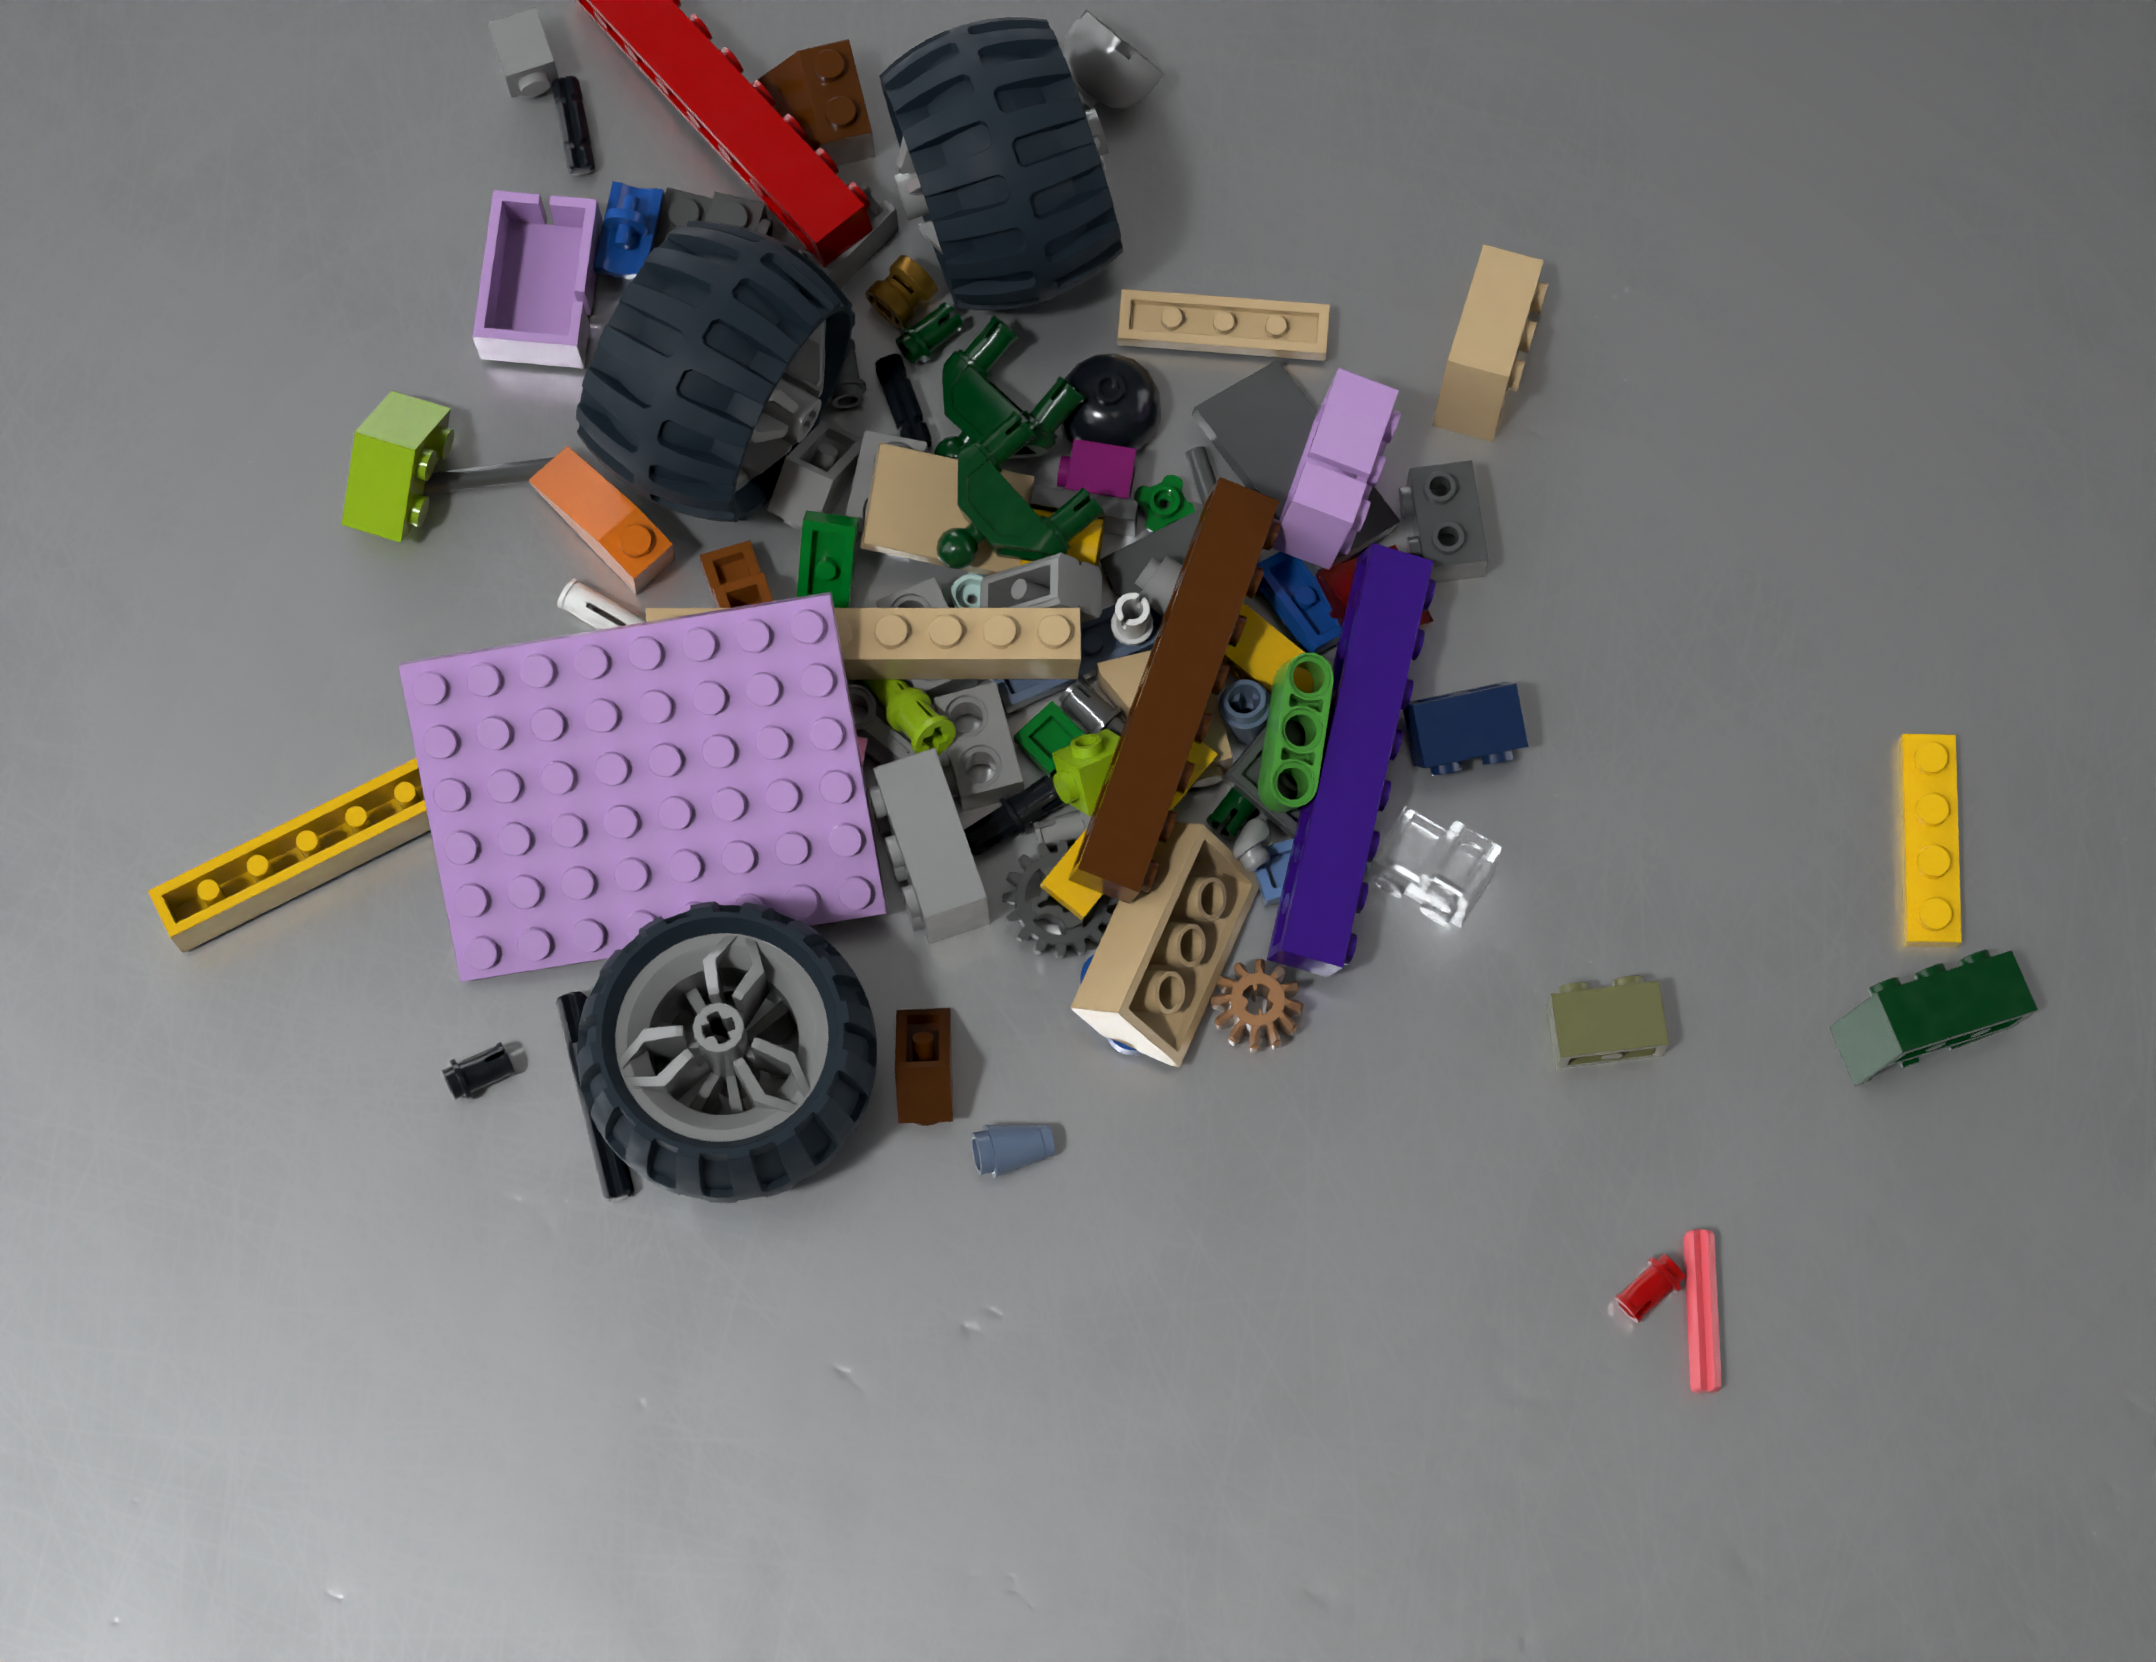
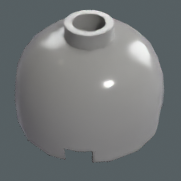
M1087 10L1072 25L1064 39L1062 47L1063 56L1070 69L1076 89L1082 94L1085 104L1091 109L1098 101L1113 109L1128 108L1139 103L1156 87L1164 75L1151 61Z

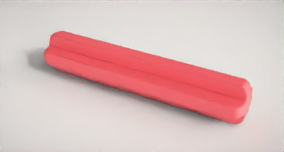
M1696 1229L1687 1231L1683 1238L1690 1388L1695 1393L1710 1394L1718 1392L1722 1386L1715 1235L1710 1230Z

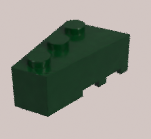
M1981 950L1959 960V967L1946 970L1944 964L1940 963L1914 974V981L1901 984L1899 978L1894 977L1868 989L1870 995L1868 999L1829 1027L1854 1086L1856 1087L1871 1081L1874 1075L1888 1066L1900 1063L1902 1069L1919 1063V1056L1949 1048V1051L2013 1028L2038 1011L2012 950L1992 957L1988 950Z

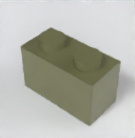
M1633 975L1612 980V986L1591 989L1588 982H1575L1558 987V993L1551 994L1546 1005L1555 1068L1561 1069L1663 1056L1669 1045L1659 981L1644 982L1643 976Z

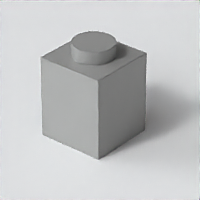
M537 8L488 22V28L511 98L520 95L531 97L546 92L552 86V82L559 78Z

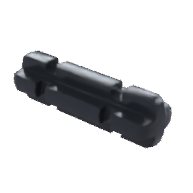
M575 76L557 78L552 82V90L562 144L565 150L566 166L570 175L589 174L594 171L595 162L590 146L591 141L579 80Z
M890 354L878 359L875 362L876 373L880 384L884 386V395L896 427L900 430V437L927 442V447L930 448L932 445L931 435L926 422H922L924 421L923 413L910 378H906L907 370L902 357L899 354Z

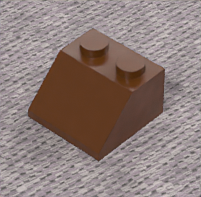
M849 39L798 50L757 79L772 96L775 102L773 108L782 117L790 114L804 130L807 139L804 141L814 151L819 147L825 150L836 166L875 157L872 129Z

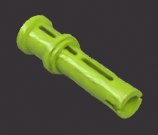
M858 679L884 706L889 725L898 732H904L911 740V747L915 754L935 748L937 755H940L951 745L956 734V727L948 717L937 714L931 707V700L925 691L915 687L911 688L903 679Z

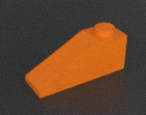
M566 446L529 479V483L636 595L675 561L673 543L632 501L569 446Z

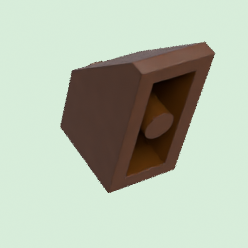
M950 1008L896 1010L895 1080L898 1124L914 1123L921 1126H930L938 1122H953Z

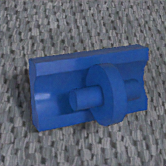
M612 181L593 266L595 273L633 281L644 265L645 259L653 251L665 198L663 189L637 188L622 182Z

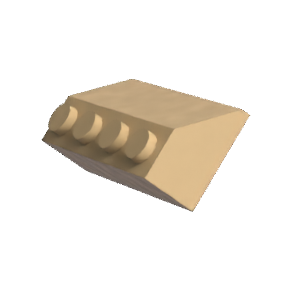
M1175 822L1166 843L1157 842L1152 860L1158 861L1159 867L1148 893L1140 890L1139 894L1129 904L1118 901L1070 1008L1101 1035L1132 1047L1168 1065L1180 1067L1259 887L1255 872L1245 871L1241 861H1235L1233 852L1203 824Z

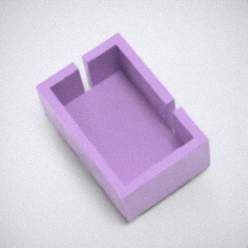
M493 190L472 335L480 359L584 369L590 328L587 315L592 313L597 276L593 266L603 226V219L597 199L550 195L549 207L555 225L547 224V216L540 194Z
M1338 368L1315 416L1279 519L1281 526L1272 549L1330 570L1338 552L1348 555L1357 531L1360 532L1371 504L1368 501V497L1372 487H1375L1386 460V457L1383 456L1387 443L1391 442L1401 413L1392 410L1399 390Z

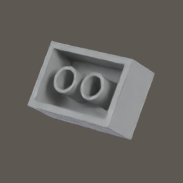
M932 748L873 768L876 786L867 788L871 800L870 805L879 832L883 833L890 830L891 836L884 839L897 882L907 879L908 886L902 887V892L913 931L916 932L924 929L928 943L932 944L989 925L987 896L936 749Z

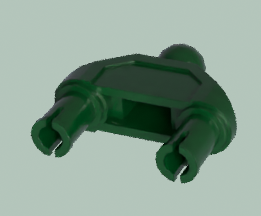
M993 315L989 323L965 351L961 348L958 351H954L944 363L942 371L944 415L962 432L959 436L946 437L940 441L934 450V454L958 460L960 447L969 440L977 439L980 442L1010 417L1013 411H1016L1022 417L1021 421H1025L1033 430L1036 438L1028 442L1011 458L1046 455L1056 444L1055 439L1058 436L1055 434V431L1077 405L1083 402L1085 396L1063 377L1059 376L1056 379V383L1031 412L1028 410L1023 411L989 379L991 377L989 370L1019 336L1014 331H1011L1012 329L1003 321Z
M1013 411L1010 417L980 442L977 439L969 440L960 447L958 456L957 505L969 525L966 528H951L943 532L938 540L936 547L937 556L941 563L949 568L964 569L970 566L976 559L979 550L978 545L983 540L998 557L1033 562L1058 553L1067 555L1068 550L1071 548L1069 542L1098 517L1105 514L1094 498L1091 499L1090 493L1082 487L1076 495L1049 518H1046L1044 515L1039 517L1002 476L1000 466L1028 442L1036 438L1033 430L1025 421H1021L1022 417L1016 411Z

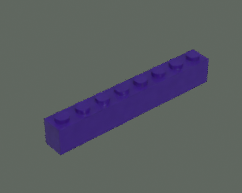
M1372 543L1357 557L1332 668L1334 682L1318 788L1311 801L1301 806L1266 960L1329 977L1341 970L1344 965H1349L1354 956L1357 945V934L1351 933L1355 913H1361L1369 889L1368 883L1363 881L1366 863H1370L1374 859L1380 841V832L1374 830L1377 813L1384 810L1391 791V781L1385 779L1389 760L1394 761L1402 742V730L1396 729L1400 710L1404 711L1407 708L1413 692L1414 682L1408 679L1411 660L1415 661L1418 658L1425 637V631L1419 629L1423 610H1428L1435 593L1436 582L1430 579L1433 566L1432 560L1376 543Z

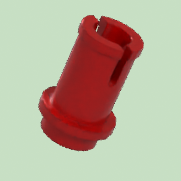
M1664 1253L1657 1259L1650 1257L1647 1260L1649 1267L1620 1294L1618 1293L1614 1297L1615 1301L1619 1303L1620 1308L1636 1323H1640L1643 1320L1642 1318L1671 1291L1678 1293L1681 1290L1680 1283L1686 1278L1678 1265Z

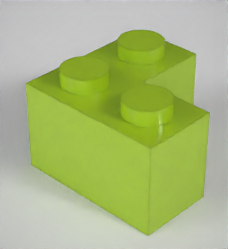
M391 391L355 431L341 525L400 543L415 526H422L429 508V497L423 495L425 481H428L438 460H445L448 457L454 440V430L448 428L451 408L395 391Z

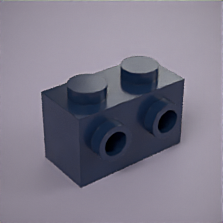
M1500 682L1410 701L1407 708L1403 711L1413 766L1430 768L1432 776L1463 770L1461 761L1477 757L1482 758L1483 765L1514 759L1513 750L1529 747L1517 683Z

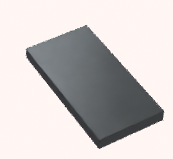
M1277 359L1195 406L1192 417L1245 487L1279 500L1274 519L1279 520L1317 410ZM1372 487L1368 497V501L1371 504L1360 532L1357 531L1348 555L1338 552L1331 568L1397 530L1401 522L1375 487ZM1302 560L1314 577L1328 571V569Z

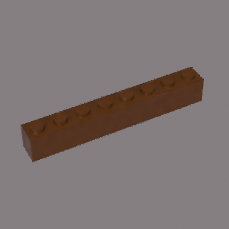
M1219 477L1209 491L1071 870L1069 881L1128 904L1139 894L1140 890L1147 893L1150 890L1159 867V862L1152 860L1157 842L1166 843L1177 817V812L1169 810L1176 791L1184 793L1194 770L1195 763L1187 760L1193 742L1197 744L1202 743L1212 719V714L1205 712L1207 702L1211 693L1219 695L1229 672L1230 666L1222 663L1228 645L1236 647L1247 621V617L1239 614L1245 596L1253 599L1263 577L1264 569L1257 566L1262 549L1271 550L1281 526V521L1274 519L1279 500L1222 477Z

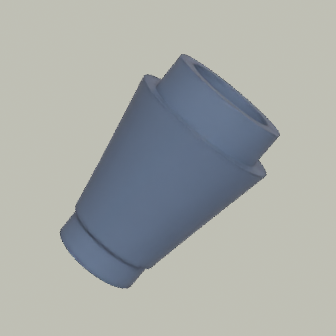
M1247 679L1238 680L1230 684L1223 691L1219 699L1221 717L1229 726L1236 739L1244 745H1249L1267 724L1271 699L1270 693L1263 685Z
M1048 1124L1040 1126L984 1125L983 1131L971 1134L974 1163L980 1176L991 1174L995 1179L1055 1155L1053 1135Z

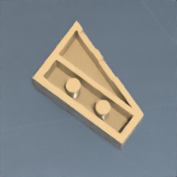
M1483 244L1447 360L1432 426L1493 442L1507 391L1517 392L1522 377L1525 361L1517 359L1519 351L1529 353L1537 322L1528 320L1530 312L1540 314L1548 284L1539 281L1544 260Z

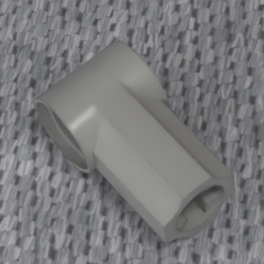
M849 684L851 704H858L867 712L866 718L860 723L855 724L857 737L868 739L865 755L878 766L914 755L911 740L904 732H898L889 725L886 719V709L875 701L871 692L860 685Z

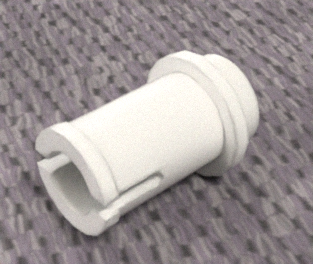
M1138 593L1122 595L1115 605V613L1111 619V630L1114 637L1120 643L1128 646L1144 643L1153 631V619L1150 614L1149 603L1146 598L1139 602Z

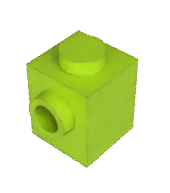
M1109 729L1102 730L1096 734H1084L1073 739L1069 746L1052 753L1057 772L1053 776V783L1058 796L1064 803L1074 806L1089 817L1092 815L1118 744L1119 735Z

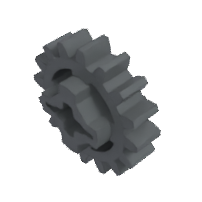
M1060 840L1056 853L1051 854L1044 843L1038 844L1036 847L1038 859L1034 861L1029 856L1023 854L1018 859V862L1024 873L1009 872L1006 880L1015 886L1016 890L1002 895V902L1015 906V911L1007 915L1005 921L1007 924L1021 923L1023 928L1016 939L1022 942L1030 936L1035 938L1037 941L1034 953L1038 955L1047 945L1054 946L1056 959L1064 957L1066 946L1072 945L1078 956L1083 955L1086 952L1084 939L1089 938L1092 942L1099 945L1103 934L1098 926L1108 925L1112 915L1106 912L1107 907L1117 906L1119 900L1103 894L1097 901L1092 920L1085 927L1082 924L1083 920L1081 921L1069 910L1068 912H1063L1060 905L1052 907L1047 905L1039 908L1052 897L1043 889H1041L1038 896L1025 902L1026 888L1033 875L1039 872V878L1042 883L1068 851L1066 840ZM1040 919L1050 921L1058 925L1063 935L1047 932L1040 928L1035 921Z

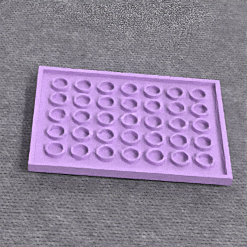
M831 592L405 661L398 665L460 982L607 959L617 949L622 950L639 934V929L660 916L663 919L670 918L690 910V905L716 901L719 905L739 906L746 902L773 908L776 912L794 920H800L809 926L887 914L886 896Z

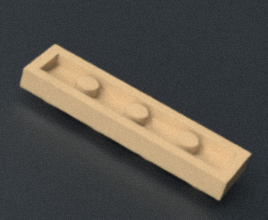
M1122 289L1117 345L1326 361L1330 305Z

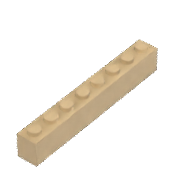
M646 608L645 622L728 608ZM834 608L847 680L1078 679L1081 663L1080 608Z

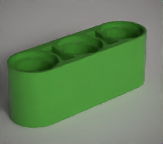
M1303 653L1285 662L1276 671L1273 680L1258 778V796L1262 804L1276 813H1287L1309 803L1315 796L1318 788L1334 678L1330 663L1323 656L1316 653ZM1296 667L1304 668L1311 674L1314 682L1311 693L1302 692L1296 687L1293 681V673ZM1288 720L1297 721L1303 726L1306 734L1303 746H1296L1287 739L1285 726ZM1280 773H1287L1295 779L1298 792L1294 800L1285 798L1279 792L1277 779Z

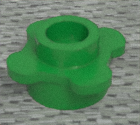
M1167 475L1161 483L1152 487L1140 486L1134 493V501L1138 503L1139 507H1142L1146 520L1145 526L1151 533L1195 512L1194 505L1186 501L1182 492L1183 481L1178 476ZM1162 500H1166L1169 502V506L1161 508L1159 503Z

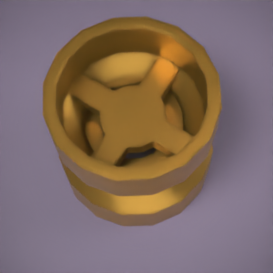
M900 255L890 266V274L885 280H876L865 292L866 298L873 308L885 320L897 328H903L913 318L914 308L919 303H927L938 292L937 284L933 278L917 262L906 255Z

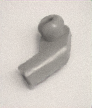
M1260 818L1248 821L1232 848L1235 861L1240 860L1247 872L1253 873L1257 871L1258 867L1263 864L1265 865L1270 860V853L1264 848L1271 841V831L1266 821Z

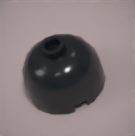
M1116 353L1094 355L1079 362L1065 377L1066 381L1085 396L1083 402L1077 405L1059 427L1063 435L1065 434L1072 444L1074 439L1139 450L1146 443L1148 445L1153 440L1161 420L1160 392L1149 371L1137 361Z

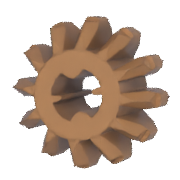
M1261 958L1256 960L1254 973L1252 974L1248 973L1245 965L1241 962L1234 965V975L1237 981L1227 976H1220L1217 986L1224 994L1211 997V1008L1223 1012L1215 1018L1214 1025L1216 1029L1224 1030L1234 1026L1228 1038L1229 1044L1236 1046L1245 1035L1250 1037L1249 1051L1253 1053L1258 1052L1260 1038L1262 1037L1266 1038L1272 1049L1280 1047L1281 1040L1277 1030L1287 1035H1294L1297 1031V1025L1290 1017L1302 1015L1304 1007L1303 1003L1291 999L1299 993L1300 986L1297 981H1290L1280 985L1284 979L1286 968L1279 965L1273 970L1271 975L1264 974L1266 965L1265 960ZM1256 996L1265 998L1267 1000V1013L1263 1014L1261 1009L1258 1010V1015L1249 1013L1247 1011V998L1251 997L1254 1003L1256 1002Z

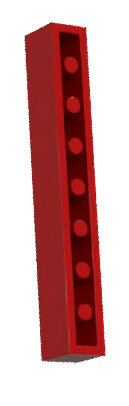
M575 0L824 268L873 230L867 212L871 204L860 187L852 181L846 185L836 175L839 173V170L827 152L820 147L814 151L804 141L807 139V136L799 123L790 114L782 117L773 108L775 102L767 89L758 80L750 83L741 74L744 70L735 55L727 47L719 51L710 41L712 35L703 21L696 14L687 17L679 8L681 7L680 0Z

